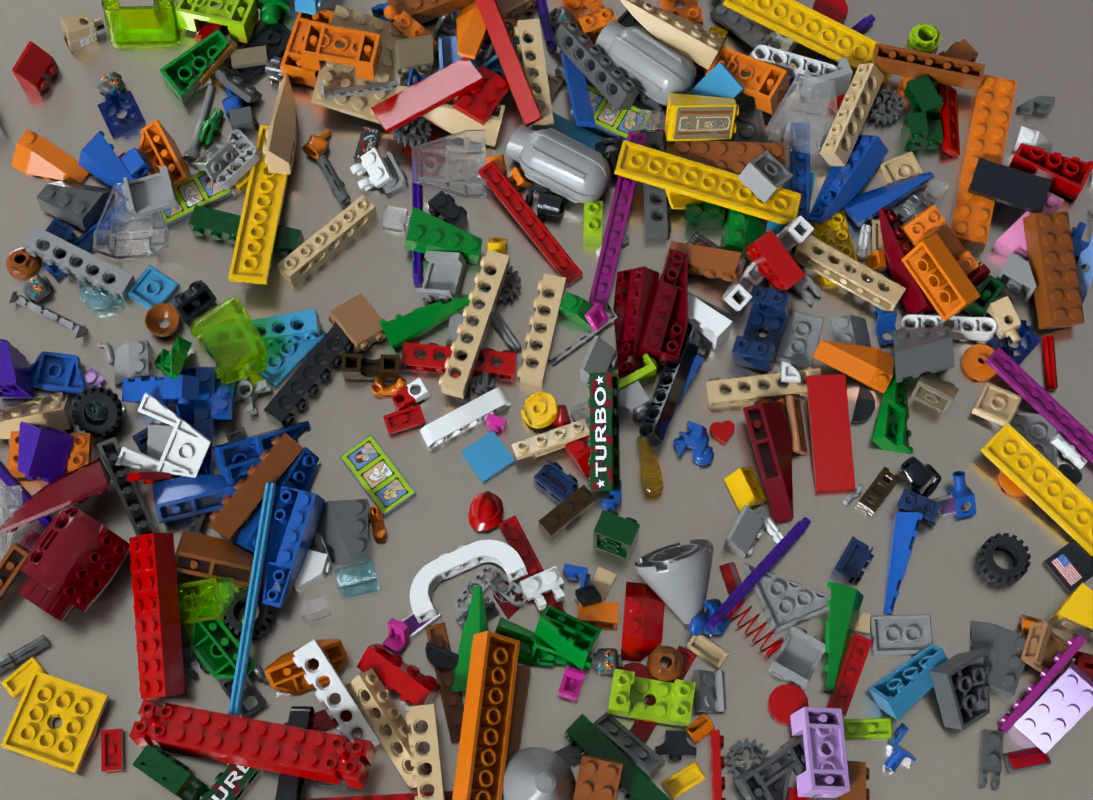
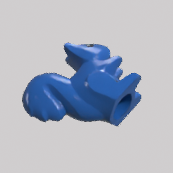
M688 421V432L680 431L679 435L683 439H674L673 445L678 451L679 457L684 454L686 448L693 449L692 457L695 463L704 466L708 465L714 459L713 448L708 446L709 436L707 429L702 425Z
M716 598L703 600L707 610L704 615L697 614L691 619L689 625L691 634L694 636H700L702 633L707 635L723 634L731 622L729 618H725L714 629H710L706 624L710 616L721 605V601Z

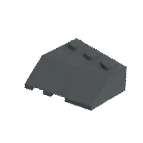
M59 181L46 184L36 198L41 210L87 232L118 192L115 189Z
M951 326L893 330L896 383L902 382L905 377L912 376V378L920 377V373H935L955 367Z
M368 499L338 500L324 503L318 528L332 564L372 562L370 504Z
M971 621V651L989 648V656H986V666L989 667V675H986V685L990 688V692L1010 699L1015 695L1025 666V662L1020 659L1027 636L997 624Z
M989 648L956 654L930 670L945 727L964 730L990 713V688L986 685V675H989V667L986 666V656H989Z

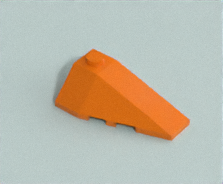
M476 2L461 9L456 18L457 55L474 60L489 34Z
M28 128L16 144L12 167L26 175L43 176L46 179L53 178L84 184L91 174L78 165L79 161Z
M820 340L812 355L813 358L881 393L886 391L893 377L894 356L879 348Z

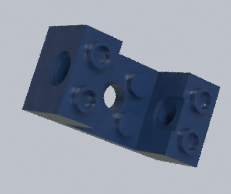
M753 285L750 294L752 298L748 301L751 312L743 336L737 335L731 353L735 365L771 372L792 311V298L790 292ZM762 330L769 332L766 337L759 336V332Z

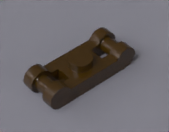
M887 467L881 470L856 504L860 509L864 508L867 510V514L870 516L875 514L901 479L897 474L893 475L889 472L890 469ZM883 478H886L890 483L887 484L882 481ZM869 497L876 501L873 505L867 502Z

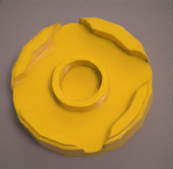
M544 392L530 395L525 400V405L521 409L522 418L528 426L533 428L549 426L555 421L559 413L557 400L552 394Z

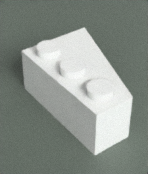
M688 293V323L692 324L699 332L702 341L708 343L710 348L715 351L729 337L733 321L700 301L696 296Z

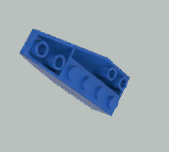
M859 135L846 166L830 167L807 219L809 222H825L847 205L864 187L889 151L878 136Z
M182 367L180 375L199 377L198 400L190 401V404H179V406H176L177 415L212 441L198 474H213L215 455L213 447L216 446L218 419L211 418V410L219 371L216 367Z
M307 447L303 448L275 482L277 487L273 511L282 486L308 492L319 457ZM263 498L234 541L235 545L252 554L255 552Z
M198 474L196 478L181 476L156 482V484H153V492L159 524L211 512L215 509L219 510L223 506L221 503L228 494L232 495L236 490L234 486L240 479L244 480L248 475L241 476L231 485L227 483L223 474Z
M281 487L272 514L268 536L263 604L282 608L300 573L325 500L316 493Z

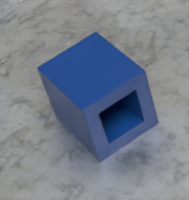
M135 147L127 151L126 155L121 158L129 173L137 179L145 177L154 170L144 152Z

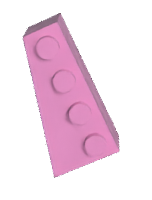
M1048 192L1042 213L1057 212L1064 199ZM1026 211L996 240L992 250L1006 258H1009L1011 253L1020 255L1029 262L1023 218L1034 213Z

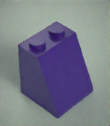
M0 339V398H34V390L26 357L17 348L12 346L9 341Z
M21 421L18 471L25 474L27 479L36 480L39 477L42 478V481L48 483L63 476L75 436L53 427Z

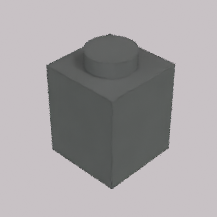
M250 106L229 110L232 130L239 129L242 133L256 131L257 115L252 112Z

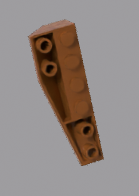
M183 530L175 554L177 572L249 587L254 554L224 539ZM266 560L264 561V568L260 589L262 590L264 587Z

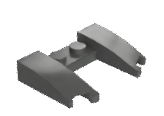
M794 736L780 746L781 749L769 758L733 779L746 800H774L767 788L768 785L792 768L797 775L806 771L803 736Z

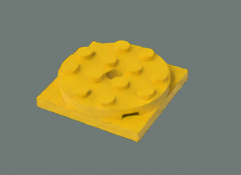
M33 670L0 747L77 774L87 749L96 736L98 723L109 696ZM60 717L63 724L58 728H54L52 725L53 720Z

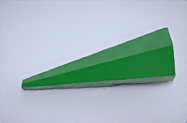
M828 582L827 588L831 589V600H827V606L830 609L828 620L826 621L825 652L829 653V664L825 665V671L828 674L824 689L826 691H834L864 596L855 588L835 582Z

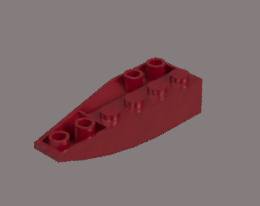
M881 208L879 210L880 227L886 259L893 281L906 288L901 299L908 314L929 315L937 312L901 260L915 246L901 229V223L896 213L892 209Z
M671 248L668 251L637 353V356L640 357L647 353L655 361L678 360L688 326V254Z
M645 266L617 272L613 308L617 315L614 321L618 373L621 379L636 372L643 360V357L637 356L660 275L659 272Z
M781 401L764 402L744 407L743 414L773 520L775 523L793 519L791 436Z
M98 458L47 484L14 511L1 525L0 533L7 532L9 534L23 524L28 525L40 517L47 516L73 503L78 502V504L87 501L90 495L95 493L100 495L108 490L107 487L110 485L111 477L102 459Z

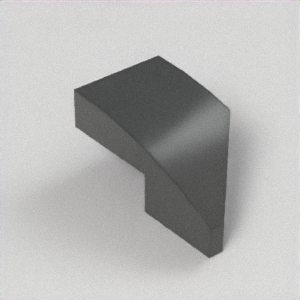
M1036 96L1016 108V113L1031 116L1034 110L1051 112L1055 104V97Z

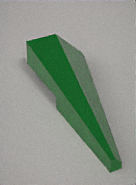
M469 294L459 299L457 296L452 297V301L442 304L439 301L414 309L413 312L404 316L398 314L395 316L396 319L387 322L385 319H382L379 323L391 346L397 353L403 349L404 342L415 341L465 308V306H468L470 303Z
M178 337L170 351L162 348L154 364L168 378H178L192 343Z
M894 357L893 377L883 393L872 441L883 450L911 454L913 453V447L909 446V437L912 434L911 430L907 428V419L910 418L907 391L903 389L902 382L896 383Z
M472 586L471 589L473 594L471 603L468 604L467 608L469 613L467 622H464L458 650L460 655L457 667L454 669L455 679L450 688L451 692H466L473 634L488 631L482 586Z
M500 617L495 633L520 641L518 661H522L523 664L546 666L564 664L566 667H572L575 665L534 634L533 631ZM589 658L585 665L588 669L591 666L592 658Z

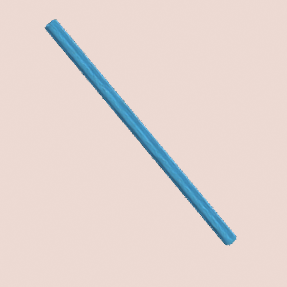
M267 482L265 485L229 715L240 716L277 487L275 483Z

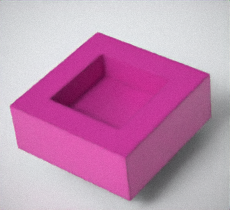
M601 303L595 304L584 315L593 330H599L609 319Z
M488 413L486 424L489 429L495 432H499V430L505 432L507 419Z

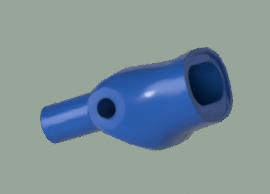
M226 87L228 97L222 100V104L225 108L226 116L230 118L229 110L243 108V99Z

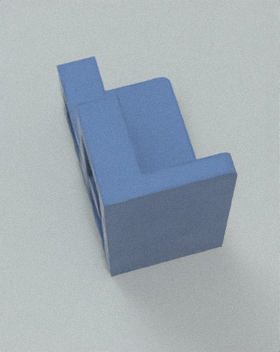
M457 35L438 37L440 70L464 58L457 55ZM468 58L477 69L476 59Z

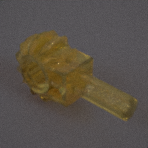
M640 435L636 440L641 456L639 458V469L642 485L646 493H658L664 487L657 455H652L650 445Z

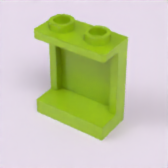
M647 353L644 354L642 368L619 380V391L636 381H639L642 388L655 382L656 367H658L653 357L650 358Z

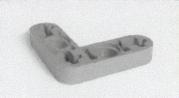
M239 129L231 131L227 140L240 155L216 178V183L223 190L231 188L262 156L257 147Z
M486 564L479 569L454 600V606L456 611L461 614L468 611L467 608L468 604L471 603V598L467 600L466 608L464 606L459 608V601L466 600V592L472 597L473 593L470 591V588L473 584L482 586L483 595L489 588L493 589L516 608L524 607L528 600L520 586L513 581L510 582L508 577L495 566ZM485 570L488 572L492 570L493 576H488L484 580V582L487 583L486 585H484L482 581L478 580L479 577L481 580L485 577ZM501 581L509 583V588L506 591L499 590L498 584ZM513 587L516 588L513 590L516 595H523L522 602H515V596L510 594Z

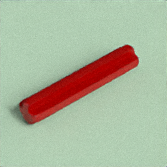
M1044 336L1043 351L1046 389L1054 391L1058 388L1054 337Z

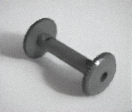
M450 13L444 14L436 24L433 39L437 42L439 36L457 35V29L450 26L452 18ZM483 43L479 51L484 56L482 65L497 54L493 43L490 46Z

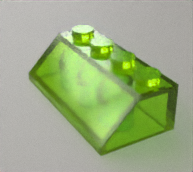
M212 578L177 584L180 625L222 619L234 599L233 578Z

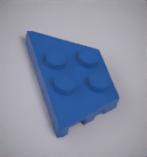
M42 351L36 361L28 368L33 389L79 394L86 388L81 361L77 355Z

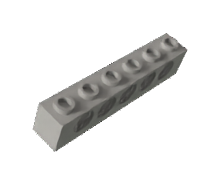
M36 225L33 226L23 242L29 255L33 257L39 256L43 258L42 260L45 263L59 266V269L64 273L69 274L71 272L75 274L78 280L82 282L88 281L92 283L91 285L100 291L102 289L108 291V294L113 298L118 299L120 297L125 300L127 292L135 283V278L132 274ZM44 245H50L47 250H42ZM66 253L64 258H58L59 254ZM78 261L83 262L79 267L74 266ZM93 270H99L98 274L91 275ZM110 278L116 279L115 282L111 284L107 283L108 279Z

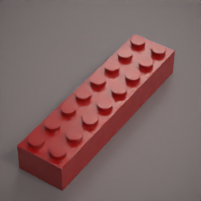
M173 532L149 533L129 538L130 567L132 571L133 608L135 611L136 649L138 652L141 699L186 694Z

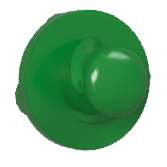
M256 0L257 7L261 10L260 18L266 24L278 23L281 17L280 14L287 13L290 10L288 0Z

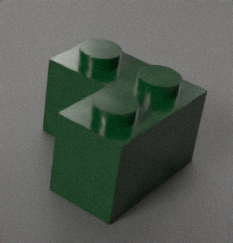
M926 74L908 81L904 92L912 104L910 113L926 112L927 120H938L944 100L940 94L938 95L933 80H930Z
M926 112L907 113L901 129L904 150L917 151L926 148L929 150L940 148L943 142L941 120H927Z
M702 200L701 204L685 205L686 231L723 228L724 209L722 206Z
M991 275L987 277L980 288L973 284L980 297L963 309L972 317H984L990 303L996 301L1005 287V284Z

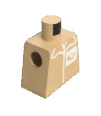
M87 13L60 19L64 41L71 53L96 42V31L105 28L101 18L92 21Z
M1006 296L990 303L985 316L995 320L997 324L995 333L999 339L1007 337L1011 345L1019 342L1021 337L1018 334V330L1021 326V321L1009 297Z

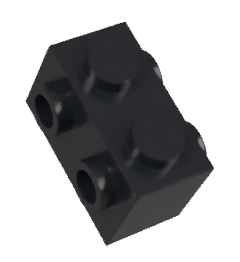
M441 190L428 201L429 213L432 216L460 229H463L468 224L467 211L462 206H458L450 194L446 195Z
M199 280L191 283L186 291L176 294L171 304L187 322L203 309L209 307L217 298L207 284Z

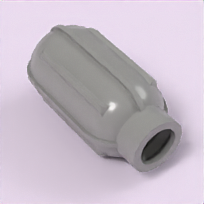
M612 20L602 29L596 40L595 45L601 49V52L612 61L617 69L622 71L623 75L634 84V87L661 105L667 106L669 93L688 94L694 85L697 75L694 63L689 58L672 50L642 27L630 26L626 28L617 21Z
M521 124L514 131L506 148V156L520 163L526 178L574 203L584 204V202L598 201L605 193L611 180L612 172L610 165L601 153L553 128L535 131Z

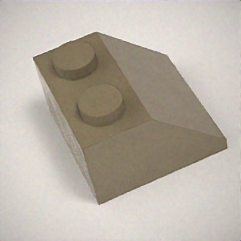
M432 34L396 41L390 55L395 74L397 72L399 75L408 76L411 68H414L419 73H425L431 69L434 63Z
M924 372L911 397L945 414L959 389L953 383L944 382L933 373Z

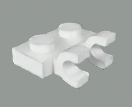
M375 147L360 157L361 163L350 167L352 173H357L359 177L366 171L368 172L370 177L358 182L360 189L365 188L367 192L373 186L379 189L393 179L379 150Z
M556 566L520 581V586L527 600L534 599L539 612L544 610L547 605L542 596L543 594L552 591L557 604L565 600V594L560 588L564 586V581Z

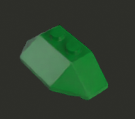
M726 208L720 249L742 253L746 261L745 265H747L751 261L746 255L747 251L745 248L761 237L763 222L758 217Z
M208 605L192 619L190 648L215 679H234L240 643ZM250 656L246 676L258 667Z

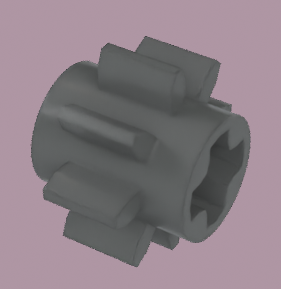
M274 56V59L272 58L267 61L265 72L270 75V79L278 80V78L283 77L280 68L283 58Z
M479 372L477 377L473 376L472 388H476L475 392L483 395L495 388V378H491L492 375L490 373Z

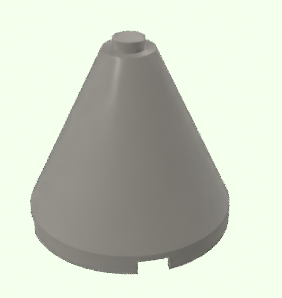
M709 539L690 540L691 544L680 545V542L671 544L639 558L640 565H638V562H635L637 573L684 624L690 625L691 619L697 614L704 615L705 605L703 600L707 598L714 553L712 541Z
M529 747L513 753L506 759L502 800H573L576 787L574 774L568 763L557 753L545 748Z

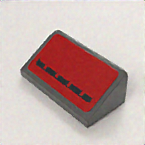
M1038 747L1003 754L1009 774L1051 765L1048 754H1045Z

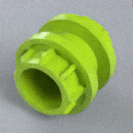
M927 23L918 24L910 31L906 48L936 54L941 42V34L933 25Z

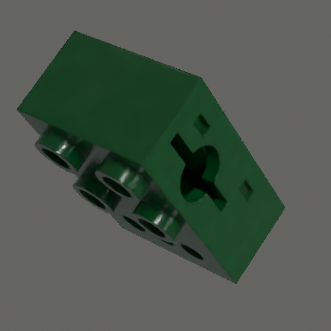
M602 510L593 532V547L630 561L638 541L640 524L633 518L626 517L625 519L618 516L619 514L613 510Z
M147 744L132 764L182 800H199L208 785L187 772L190 769L188 766L157 745L152 748Z

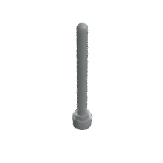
M212 84L208 85L191 146L184 153L183 158L189 163H193L199 158V151L197 149L203 129L202 124L206 120L215 90Z

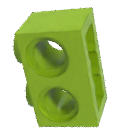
M603 201L584 202L583 244H602Z

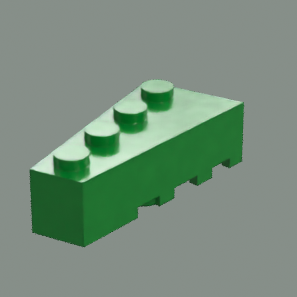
M217 29L159 69L162 78L183 105L227 57L231 50L230 44L220 30Z
M413 207L404 249L420 253H426V251L461 253L467 261L466 263L477 265L483 239Z

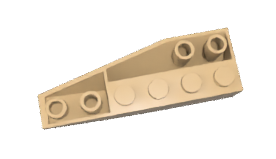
M621 0L633 17L658 40L682 56L709 69L724 41L719 34L711 33L705 30V27L701 24H694L646 1Z
M284 74L282 81L279 82V93L276 97L270 127L266 128L267 143H263L265 165H268L269 173L291 174L297 140V120L292 88L287 74Z
M397 86L395 94L405 90L409 86ZM459 96L420 116L459 138L495 147L505 105L499 104L484 126L453 108V103Z
M57 392L48 397L38 396L33 400L0 409V439H10L11 431L20 430L21 421L53 427L60 431L71 429L73 418L70 393Z

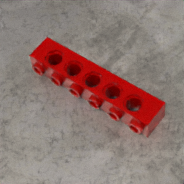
M404 342L401 357L402 370L445 374L447 369L445 368L446 360L448 357L451 358L453 352L451 351L452 345L439 346L436 343ZM491 348L480 350L478 359L483 360V362L475 365L472 377H477L479 372H487L492 375L491 378L515 381L518 361L517 353L511 350L500 352ZM419 354L427 355L423 359L417 358ZM440 355L445 356V359L442 361H438L436 358ZM460 355V356H459V357L464 358V360L467 358L466 355ZM495 361L502 362L500 366L493 365ZM455 372L452 375L460 376L461 373Z

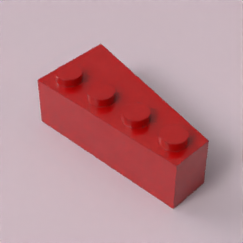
M1021 143L1008 167L1052 180L1049 189L1075 201L1093 169V161L1084 162L1080 161V158L1077 157L1068 158L1061 156L1062 153L1045 152V149Z
M376 643L367 647L357 668L363 672L372 668L378 679L384 682L383 686L389 691L398 692L400 694L399 699L405 703L410 702L415 706L432 703L441 687L434 677L430 675L425 676L420 673L418 667L404 663L402 657L388 653L387 649L381 644Z

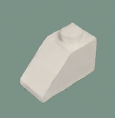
M1021 126L1012 152L1016 153L1020 144L1023 143L1045 149V152L1051 153L1053 145L1041 132Z
M308 550L300 573L294 583L296 591L301 592L325 578L326 572L329 573L332 564L328 554Z

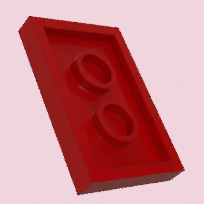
M481 65L477 71L483 77L484 82L459 95L453 103V108L484 126L510 90L507 79Z

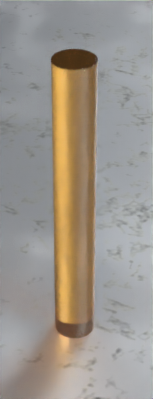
M234 41L230 43L198 80L201 85L204 86L238 47V44Z

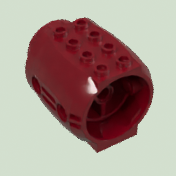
M72 505L66 506L42 532L27 558L19 569L29 577L19 589L18 594L62 623L68 618L75 607L86 613L120 569L127 556L129 543Z

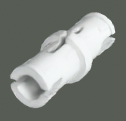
M1060 434L1054 436L1050 441L1051 444L1060 450L1064 458L1067 457L1078 469H1081L1088 462L1076 450V447L1068 443Z

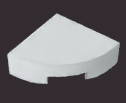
M781 363V382L800 383V373L790 363Z

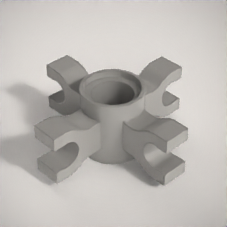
M245 368L238 369L237 374L240 383L236 387L234 402L243 399L246 412H249L251 416L258 414L255 400L258 398L259 393L272 391L271 384L267 383L265 379L252 385L249 372L245 371ZM247 389H250V392L247 395H244L245 391Z

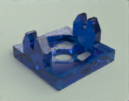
M114 90L113 95L107 93L105 96L106 101L98 104V108L112 137L145 123L131 91L121 94L120 91ZM120 102H128L132 107L128 109L123 108ZM115 105L116 111L114 115L108 117L109 109ZM126 111L127 115L124 118L117 117L118 112ZM135 112L133 118H132V116H129V114H132V113Z
M1021 320V326L1018 330L1020 332L1018 334L1021 338L1024 335L1027 337V349L1021 345V340L1016 348L1009 346L1007 337L1003 338L1006 341L1005 343H1000L997 334L990 339L987 345L994 350L1000 347L1011 359L1020 365L1041 341L1040 338L1033 334L1035 331L1032 325L1027 326L1026 320ZM1018 350L1021 355H1014L1013 351Z

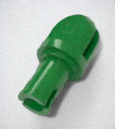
M214 108L209 120L203 122V129L199 138L201 143L206 138L205 144L209 145L214 135L219 133V123L224 116V112L221 109L217 113L218 108Z

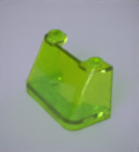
M101 0L109 40L114 47H173L180 43L182 29L179 26L175 11L178 5L177 0H155V6L120 7V0Z
M237 296L226 299L192 322V326H190L191 334L198 340L203 338L216 361V368H214L215 376L222 381L223 385L266 371V344Z

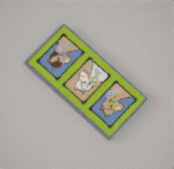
M587 84L595 119L594 127L615 137H622L626 141L629 131L643 132L651 118V113L634 105L630 109L617 111L597 88ZM571 109L570 116L574 117L573 110Z
M200 171L189 176L187 180L174 188L179 206L158 212L166 227H169L190 217L195 205L208 208L233 194L230 188L223 190L216 183V179H210L206 171Z
M372 434L340 455L341 460L374 504L379 507L384 517L416 495V492Z

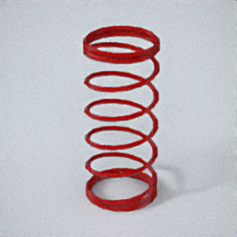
M743 598L740 601V603L731 610L727 617L730 616V620H734L742 614H744L739 620L737 628H741L750 623V625L745 631V636H748L757 631L758 629H760L754 636L752 643H758L764 638H766V640L760 647V651L763 652L769 649L764 655L766 656V658H768L785 642V640H783V637H781L767 648L761 650L764 644L767 642V640L775 632V629L770 631L761 639L754 642L757 635L766 626L767 621L755 630H753L752 632L746 634L751 625L760 616V614H757L752 619H750L743 625L739 626L742 619L752 608V606H750L736 617L731 618L734 612L737 611L746 601V599Z

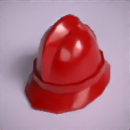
M489 491L477 494L473 498L468 512L469 524L476 531H489L496 527L503 517L504 508L502 500L496 494Z

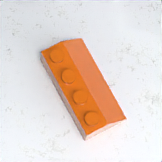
M938 234L922 240L901 259L944 322L980 297V294Z

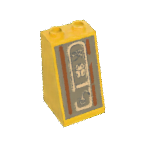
M669 93L664 125L667 141L731 140L732 134L736 132L734 119L735 116H738L739 105L736 104L734 98Z
M1081 583L1067 597L1049 619V622L1078 636L1081 634L1084 638L1093 642V591L1084 583Z

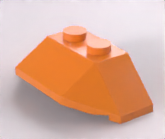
M156 119L142 128L139 150L144 152L154 168L148 176L160 173L159 167L167 166L171 173L174 188L187 180L189 168L174 139L159 120Z
M341 639L318 640V644L339 674L348 658ZM295 650L282 654L266 667L264 671L271 688L299 695L314 689L315 686L308 684L303 676L306 672L302 667L298 668L293 660V657H295L293 652ZM315 658L309 659V668H318L319 661ZM321 676L318 681L320 685L329 683L330 679L327 676Z

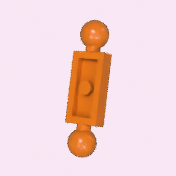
M394 5L385 7V17L390 20L394 19L395 21L392 23V26L406 38L431 35L427 29L405 11L399 15L398 9ZM433 40V54H436L439 51L438 42Z

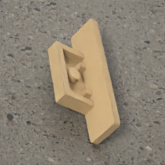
M585 419L516 442L512 444V448L517 460L534 454L537 458L565 448V445L571 441L590 435V430Z

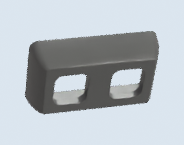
M246 676V689L243 692L240 714L243 717L249 718L266 705V700L249 677ZM225 679L220 683V686L231 700L234 679ZM250 696H254L258 704L251 710H247L243 702Z

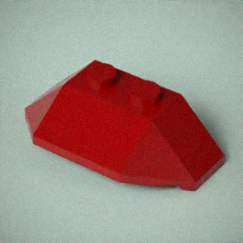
M626 582L621 643L623 661L641 662L662 643L665 602L646 583Z

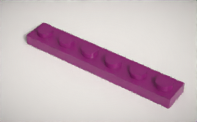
M1081 634L1077 638L1074 635L1066 643L1068 646L1067 650L1064 653L1060 651L1053 658L1054 665L1051 668L1046 667L1039 675L1041 680L1037 684L1033 682L1027 688L1026 692H1028V695L1024 699L1020 697L1014 703L1013 707L1015 710L1010 715L1006 713L999 722L1002 725L999 728L1007 733L1087 641L1086 638Z

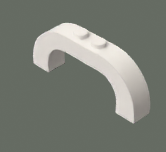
M799 216L785 226L776 236L789 252L797 244L803 242L814 228L802 216ZM751 261L742 271L739 281H733L722 296L736 312L740 311L752 298L750 294L753 285H758L765 278L758 272V266L754 261Z
M497 540L476 541L468 545L459 546L451 553L440 555L438 559L431 561L418 572L411 585L410 604L418 623L420 624L437 616L432 604V593L439 583L486 562L501 566L509 581L512 582L528 574L520 555L508 544Z

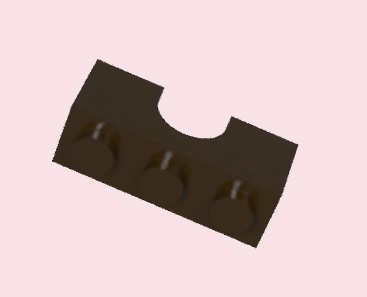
M342 353L341 372L344 379L376 380L381 378L382 380L397 381L401 378L400 355L381 354L379 359H367L362 354Z
M582 485L538 521L539 528L550 541H553L566 530V527L572 520L578 516H584L596 506V498L585 485Z

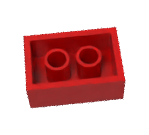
M772 230L745 248L747 257L750 261L755 262L758 266V272L761 276L767 278L771 289L786 291L805 277V274Z

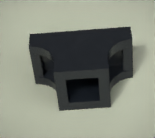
M666 730L665 741L660 746H655V752L662 758H669V761L679 762L682 761V758H696L697 747H693L687 742L686 731Z

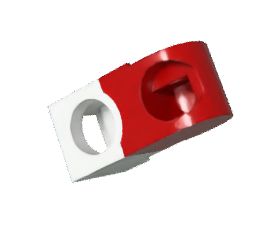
M418 378L396 392L391 399L399 411L411 407L423 399L426 400L431 395L422 380Z

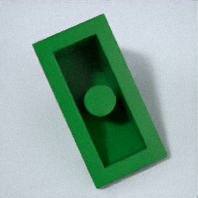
M566 292L559 307V316L592 329L584 315L593 305L582 297Z

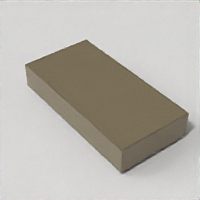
M266 45L230 50L233 69L265 65L268 61Z

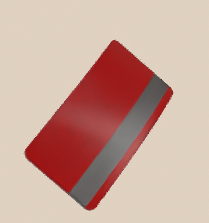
M734 562L719 566L729 596L742 583Z

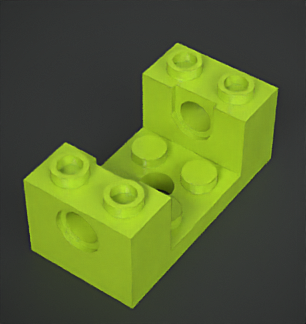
M180 0L175 10L181 29L197 32L201 24L200 20L228 26L230 39L243 43H248L259 18L256 0ZM216 4L220 5V7L218 8H212V6H215Z
M614 669L607 714L685 728L689 726L696 682L675 679L674 683L635 677V672ZM647 695H653L656 703L649 706L645 703L644 698Z

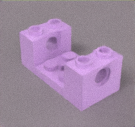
M803 707L790 715L792 736H803L806 771L796 776L798 797L837 798L849 792L850 783L842 709ZM822 744L828 747V755L822 752Z

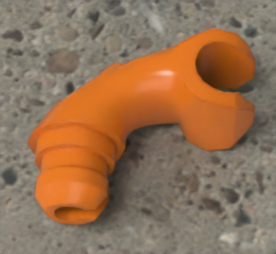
M381 378L375 380L376 385H372L371 389L374 394L392 395L404 388L407 383L404 378H399L392 385H386Z
M373 506L370 508L369 514L372 534L376 542H383L387 540L383 515L379 507Z

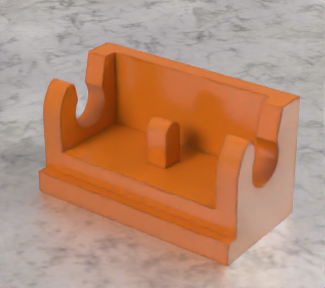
M602 601L587 607H583L579 602L578 619L602 630H617L619 602Z

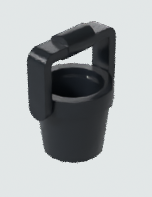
M611 137L604 139L602 142L595 144V150L599 152V147L610 146L618 142L622 144L623 138ZM613 150L602 154L610 165L611 178L618 177L614 172L620 150Z
M533 186L529 188L525 201L530 208L532 207L534 190L543 191L537 203L538 218L562 216L565 209L564 198L550 194L548 189Z
M914 456L906 459L900 467V470L910 484L908 488L912 492L927 498L934 492L942 479L930 464L924 465ZM933 475L935 479L924 490V493L921 494L917 489L927 484Z

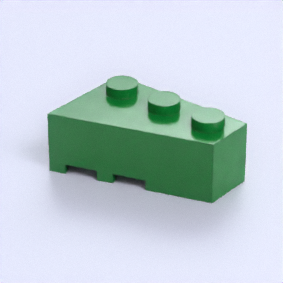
M547 605L540 615L534 634L583 670L597 645L602 629Z

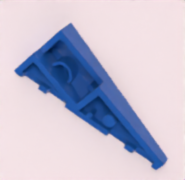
M99 131L81 150L78 165L125 196L122 190L123 178L127 177L129 181L136 178L129 173L121 158L117 157L113 151L114 146L107 143L103 137L105 135L104 132Z
M931 172L924 173L858 194L842 208V211L844 210L845 214L849 215L859 228L878 215L881 208L890 209L931 180L934 174Z
M309 421L214 446L213 451L217 466L229 485L234 484L237 479L247 474V470L253 464L257 465L260 461L259 456L265 449L269 450L273 446L271 442L277 435L281 436L287 433L292 439H295L297 435L310 428Z
M897 512L894 516L884 605L885 614H893L895 602L899 595L900 584L904 579L914 540L918 533L919 522L923 517L922 513Z

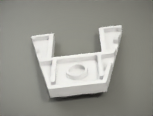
M146 392L138 412L174 427L159 461L123 446L115 465L196 478L212 441Z

